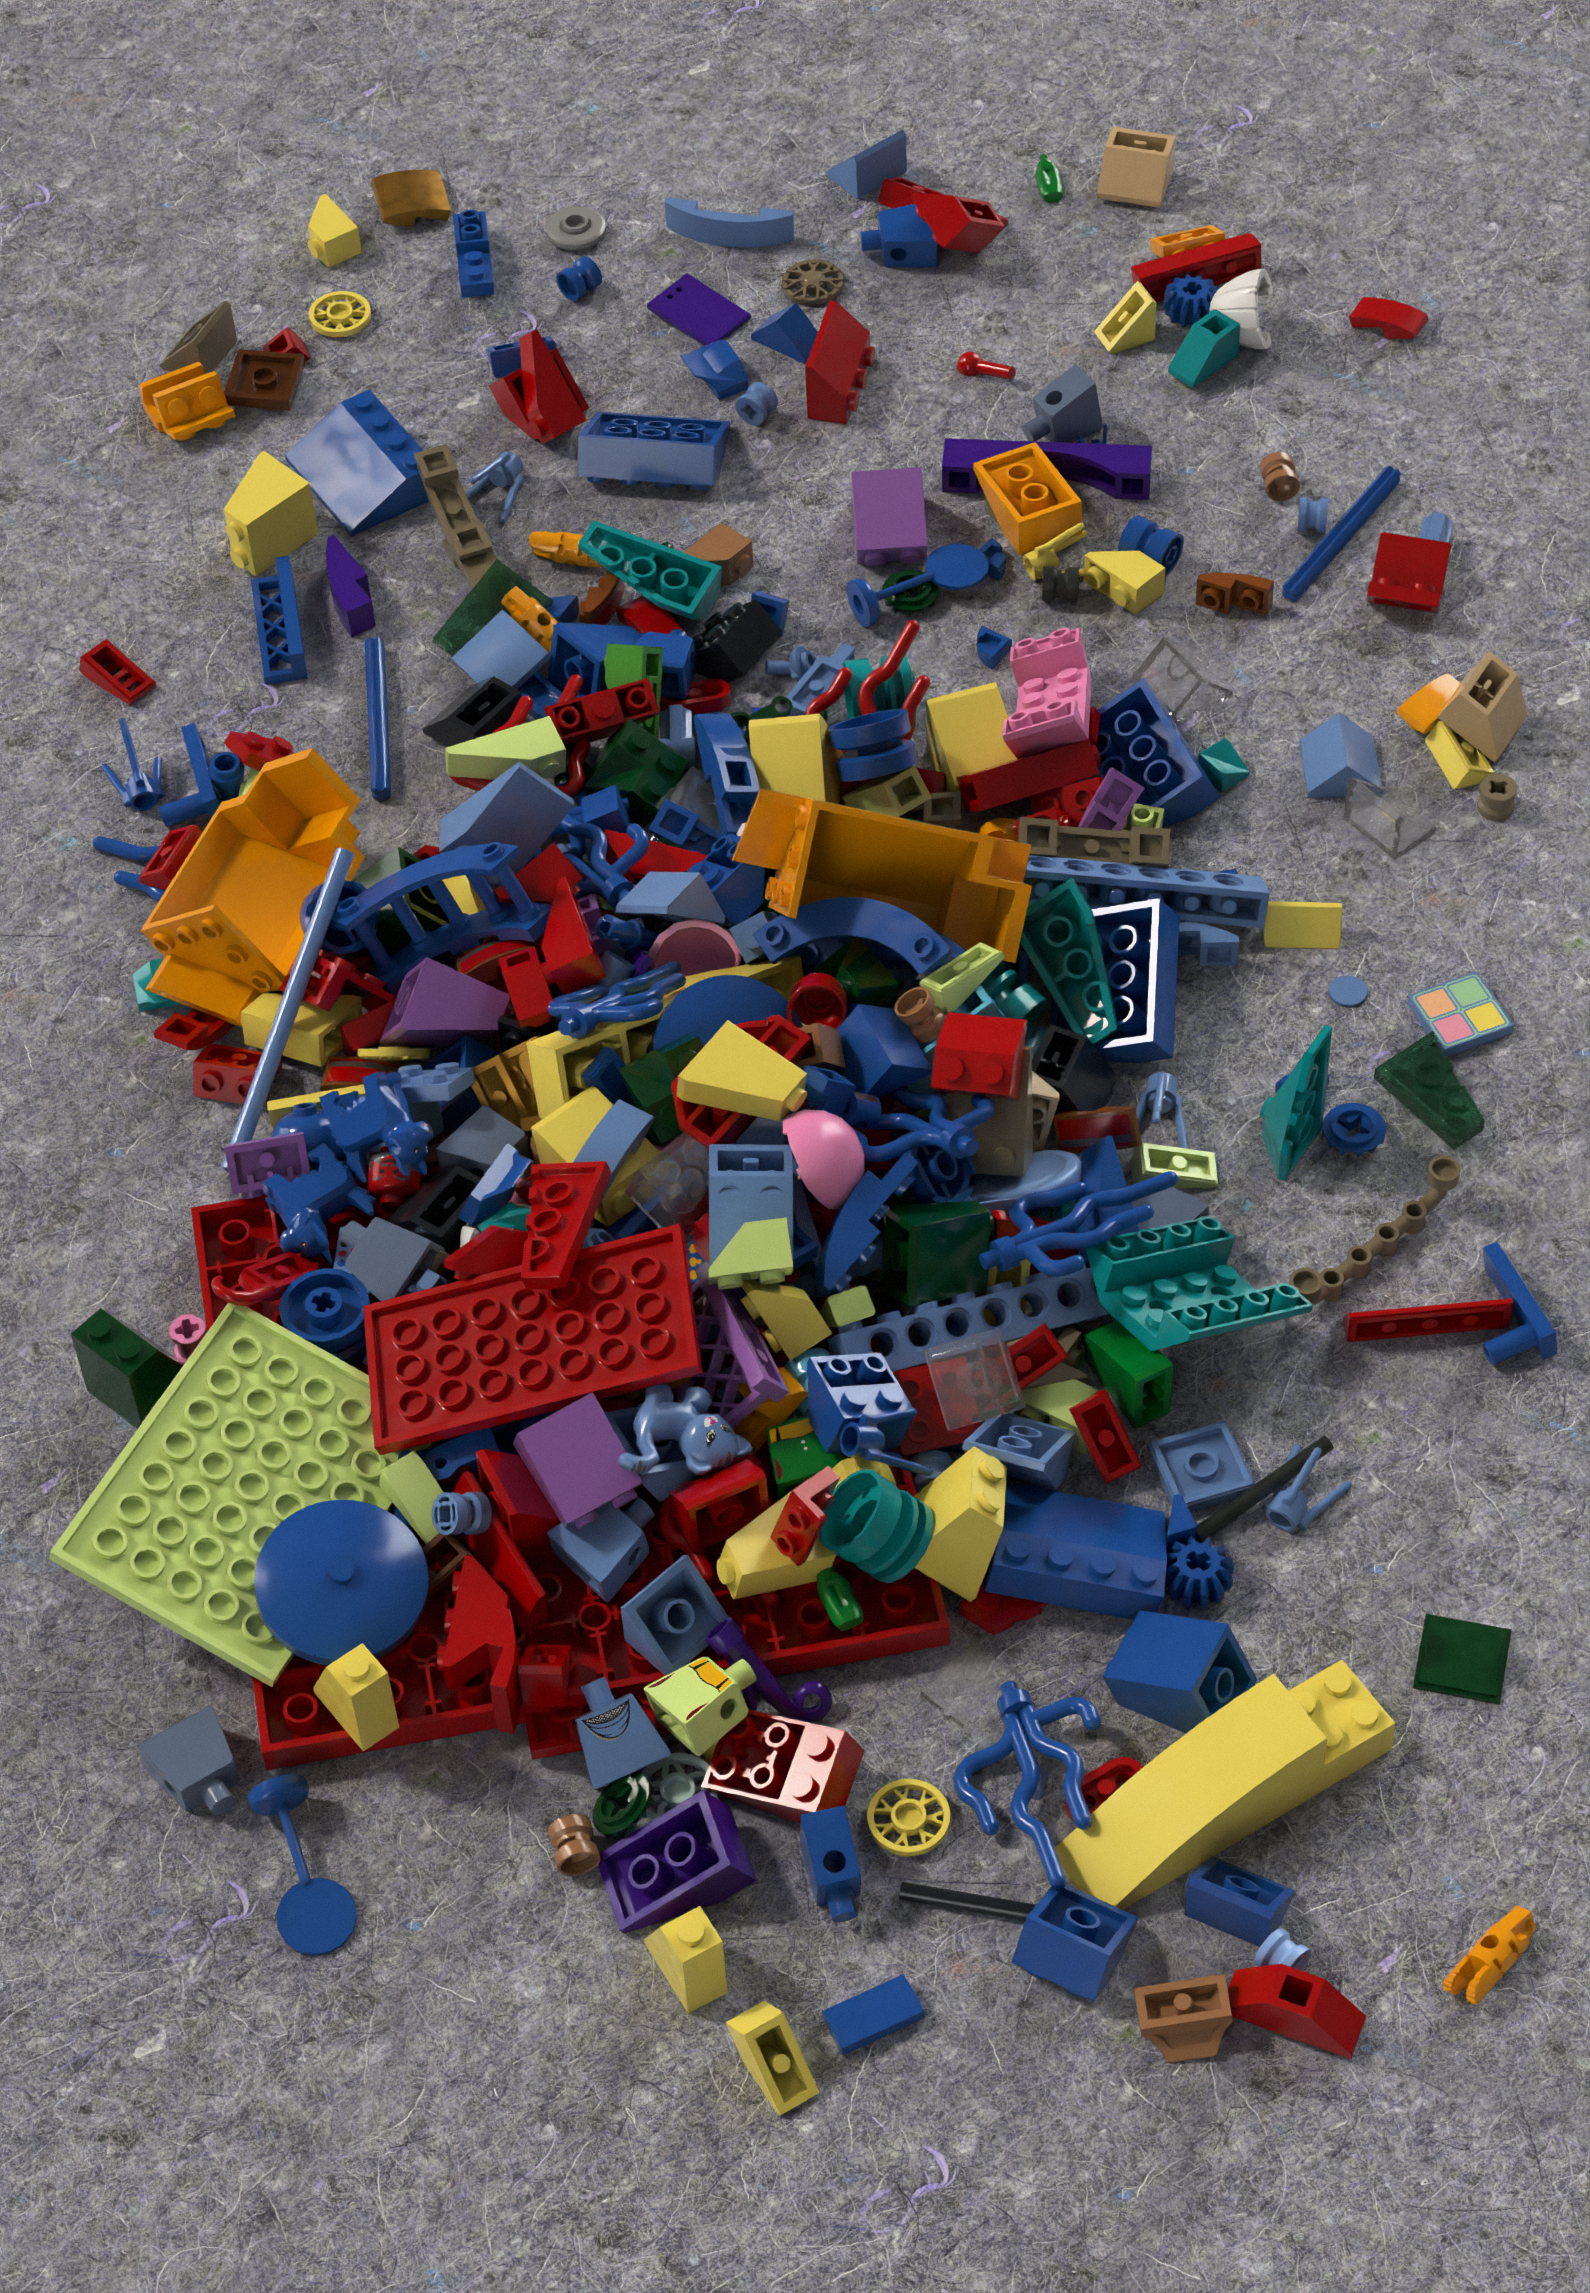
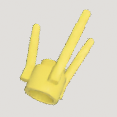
M1078 523L1046 544L1038 546L1033 551L1023 555L1025 569L1033 581L1040 578L1043 579L1044 566L1059 567L1057 552L1088 535V532L1083 530L1082 534L1072 537L1084 528V524ZM1084 568L1079 570V577L1084 576Z

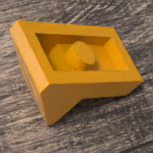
M785 1367L778 1368L790 1393L778 1403L768 1398L733 1428L736 1434L750 1442L752 1446L751 1452L754 1454L767 1441L766 1431L772 1426L782 1424L808 1396V1392ZM739 1384L738 1391L744 1398L752 1393L748 1384Z

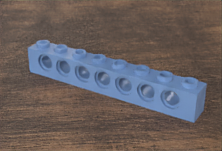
M1029 855L1023 882L1032 886L1028 906L1072 878L1091 909L1160 898L1179 916V921L1264 928L1270 895L1262 876Z
M1085 1264L1082 1270L1062 1277L1050 1278V1276L1043 1273L1026 1277V1285L1013 1288L1012 1281L988 1287L989 1295L977 1298L975 1291L962 1293L951 1297L952 1304L939 1307L937 1301L924 1303L913 1307L915 1314L901 1317L900 1310L876 1317L877 1324L867 1327L863 1326L862 1320L838 1327L840 1334L828 1339L827 1343L831 1356L873 1353L870 1341L872 1337L877 1338L883 1345V1357L891 1371L894 1372L932 1364L1020 1339L1044 1322L1051 1331L1066 1328V1326L1069 1327L1107 1317L1111 1314L1100 1305L1098 1294L1094 1289V1278L1091 1268H1086ZM1058 1288L1065 1291L1068 1296L1067 1307L1058 1300ZM1021 1298L1026 1299L1032 1307L1030 1317L1021 1310ZM984 1308H988L993 1312L995 1316L994 1326L988 1325L984 1320ZM947 1317L956 1322L958 1326L957 1336H953L948 1332L946 1328ZM910 1327L916 1329L920 1334L921 1343L919 1347L912 1344L909 1340L908 1331Z

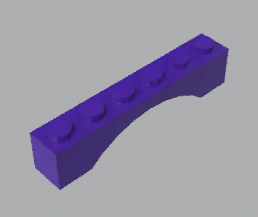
M945 438L942 460V492L979 493L983 491L973 470V463L1034 443L1035 441ZM1036 442L1064 479L1087 484L1105 492L1114 499L1149 500L1152 446Z

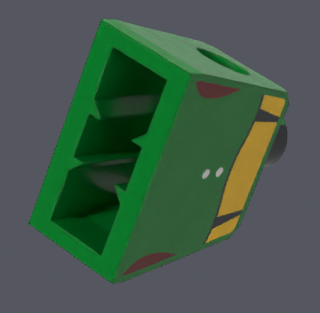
M798 1407L782 1424L772 1426L766 1431L768 1456L777 1501L827 1466L832 1469L840 1461L851 1458L844 1455L843 1452L826 1454L809 1423V1416L802 1417Z

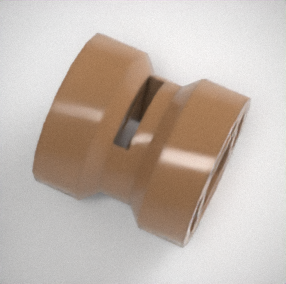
M1274 452L1267 455L1260 463V472L1264 480L1266 494L1275 501L1291 499L1300 489L1294 460L1288 453Z
M924 987L910 989L895 1004L894 1010L903 1023L908 1024V1028L917 1042L927 1043L939 1037L946 1015L940 1007L935 1006V1000L928 989Z
M570 1814L556 1819L549 1825L548 1834L551 1845L557 1848L554 1857L559 1873L566 1876H577L585 1874L598 1866L601 1860L597 1845L591 1841L593 1828L589 1817L582 1814Z

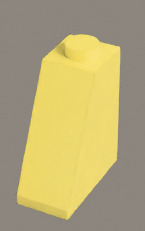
M262 993L241 1011L244 1044L264 1049L283 994ZM340 995L329 1012L302 1001L282 1055L322 1067L326 1064L328 1057H333L343 1048L341 1027L345 1023L362 1016L361 997Z
M727 1020L678 1075L677 1097L683 1101L781 1121L789 1110L792 1112L797 1111L806 1099L807 1091H805L807 1073Z
M791 1492L726 1540L716 1567L719 1580L722 1584L727 1585L733 1600L816 1582V1576L820 1571L832 1567L836 1554L826 1549L820 1542V1536H818L806 1562L800 1566H797L793 1560L783 1555L778 1550L775 1542L770 1538Z
M363 1643L324 1669L313 1687L314 1693L363 1752L399 1728L388 1672Z
M701 1906L664 1924L644 1939L646 1947L688 2014L728 1993L723 1941Z

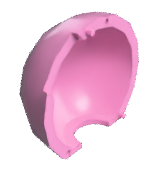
M691 919L674 923L658 935L649 950L648 956L653 961L647 972L670 961H678L681 965L680 973L686 977L703 972L740 966L743 957L733 936L728 931L713 922Z
M805 1109L787 1115L783 1120V1134L788 1136L792 1153L799 1166L796 1169L799 1174L797 1179H802L808 1190L821 1204L828 1209H839L845 1204L849 1195L864 1175L865 1156L856 1131L841 1117L824 1110Z

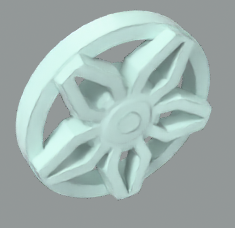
M671 1753L670 1756L646 1766L641 1774L647 1780L662 1768V1781L650 1782L655 1787L654 1791H660L659 1795H651L655 1801L654 1805H658V1813L656 1814L649 1807L646 1809L647 1819L651 1822L663 1815L668 1808L673 1809L700 1791H706V1789L701 1787L702 1783L699 1786H695L694 1782L704 1780L709 1764L695 1755ZM680 1764L696 1767L700 1771L691 1772L687 1775ZM670 1765L675 1770V1773L669 1774ZM711 1792L712 1796L719 1799V1794Z

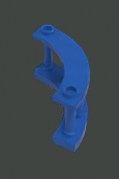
M493 842L447 851L412 864L388 876L356 897H349L343 900L337 906V911L333 914L330 924L348 931L355 930L376 963L375 969L369 974L384 981L383 990L393 995L400 989L405 975L426 957L432 959L448 950L452 955H456L481 945L484 941L483 938L495 935L498 936L500 941L527 940L535 942L545 933L552 905L531 902L510 868L509 863L521 853L519 847ZM466 875L487 910L471 915L463 913L443 880ZM484 875H497L514 904L506 905L505 902H500ZM428 885L450 920V923L432 932L423 929L403 895ZM387 904L391 905L412 938L409 945L394 955H388L366 918Z
M860 897L830 898L801 905L798 907L796 919L781 914L753 933V936L773 964L778 963L787 955L788 957L801 956L803 976L810 974L813 969L853 937L861 938L879 960L909 962L922 977L929 972L933 973L967 951L944 934L933 930L913 914L892 904Z

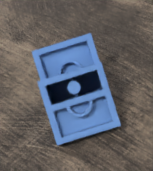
M450 1062L436 1065V1070H422L421 1065H408L398 1068L402 1079L400 1083L401 1089L407 1099L412 1121H424L430 1124L434 1131V1135L429 1141L444 1131L440 1101L451 1100L475 1083L473 1067L459 1068V1063ZM383 1142L367 1150V1152H379L381 1147L387 1145Z

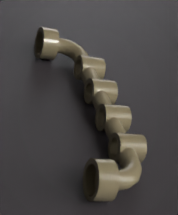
M1437 1156L1433 1158L1428 1165L1427 1181L1432 1187L1419 1201L1405 1203L1401 1216L1392 1223L1378 1225L1375 1229L1374 1237L1364 1246L1356 1245L1348 1250L1347 1259L1337 1268H1326L1320 1274L1311 1268H1299L1290 1275L1289 1284L1297 1288L1299 1293L1313 1305L1322 1300L1334 1302L1340 1299L1343 1292V1283L1350 1277L1354 1279L1367 1277L1370 1273L1371 1260L1377 1255L1384 1257L1394 1255L1398 1248L1399 1237L1405 1232L1418 1234L1423 1231L1426 1215L1442 1201L1448 1190L1458 1185L1461 1172L1458 1161L1450 1156Z

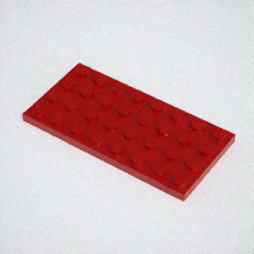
M680 1224L580 1249L565 1288L526 1290L521 1279L522 1265L363 1306L374 1448L379 1455L557 1411L592 1392L596 1399L600 1400L702 1374L685 1236Z

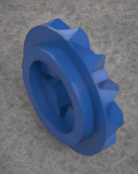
M1360 1103L1341 1104L1331 1109L1323 1120L1322 1136L1326 1137L1328 1147L1338 1148L1341 1155L1351 1152L1355 1153L1359 1158L1366 1151L1373 1154L1376 1147L1384 1142L1386 1134L1385 1121L1375 1109ZM1360 1123V1133H1356L1354 1137H1348V1131H1351Z

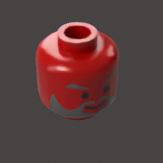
M387 1146L381 1147L379 1153L370 1157L368 1191L370 1194L381 1198V1205L399 1207L405 1199L418 1190L420 1173L411 1166L410 1175L404 1176L399 1171L396 1160L390 1154Z

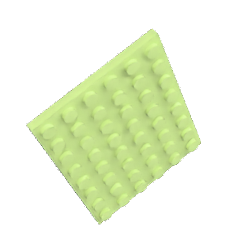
M228 1303L51 1549L49 1560L268 1686L273 1687L294 1656V1653L287 1650L272 1636L265 1626L257 1607L254 1582L255 1569L264 1543L273 1530L290 1515L319 1502L355 1500L375 1505L389 1512L393 1502L379 1486L380 1474L385 1467L398 1460V1456L403 1450L379 1455L374 1448L369 1375L247 1306H237ZM435 1442L419 1445L404 1450H410L412 1452L433 1447Z

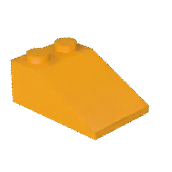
M1036 442L973 463V470L1001 530L1019 556L1033 551L1034 548L1046 544L1069 528L1082 523V501ZM1082 530L1074 534L1072 537L1082 534Z

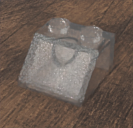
M684 1132L643 1166L625 1190V1193L659 1228L680 1224L684 1231L686 1246L694 1240L695 1222L709 1212V1149Z

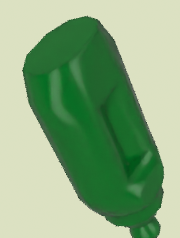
M1041 154L1035 172L1039 193L1044 201L1049 203L1057 202L1064 195L1061 175L1057 166L1050 159H1047V155Z
M833 1567L820 1571L816 1576L818 1581L817 1593L832 1623L841 1631L858 1626L864 1620L863 1609L848 1580Z

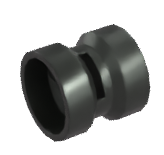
M1044 566L1042 601L1053 602L1056 598H1060L1063 595L1066 602L1078 603L1079 567H1068L1065 573H1062V570H1058L1055 566Z

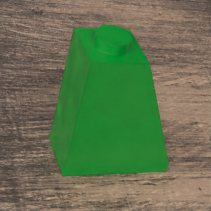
M1118 1321L1108 1325H1099L1085 1335L1086 1362L1134 1430L1170 1413L1173 1364L1166 1356L1158 1350L1150 1351Z

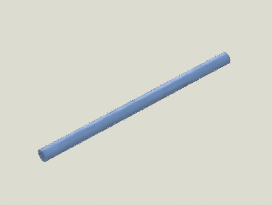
M336 848L229 1145L251 1141L354 858V853L347 849ZM225 1155L221 1168L229 1172Z

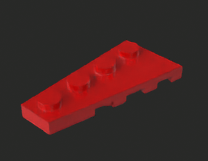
M607 1161L532 1164L533 1187L529 1188L528 1198L531 1203V1211L526 1219L528 1240L524 1241L521 1279L526 1290L565 1288L611 1175Z

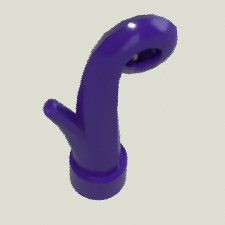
M727 1617L706 1636L705 1641L719 1656L722 1655L729 1666L744 1659L753 1669L757 1681L742 1690L748 1709L757 1710L756 1692L782 1715L795 1720L809 1723L819 1721L831 1709V1692L821 1682H806L798 1688L792 1699L743 1636L745 1632L732 1617ZM816 1694L819 1696L817 1705L811 1708L803 1707L804 1699L807 1695Z

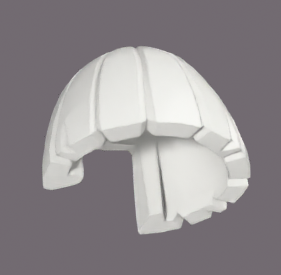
M1256 269L1235 277L1219 288L1212 298L1209 311L1211 312L1216 309L1240 324L1239 345L1260 350L1270 347L1269 332H1261V329L1258 327L1259 316L1256 309L1258 308V296L1270 295L1273 292L1272 283L1265 269Z

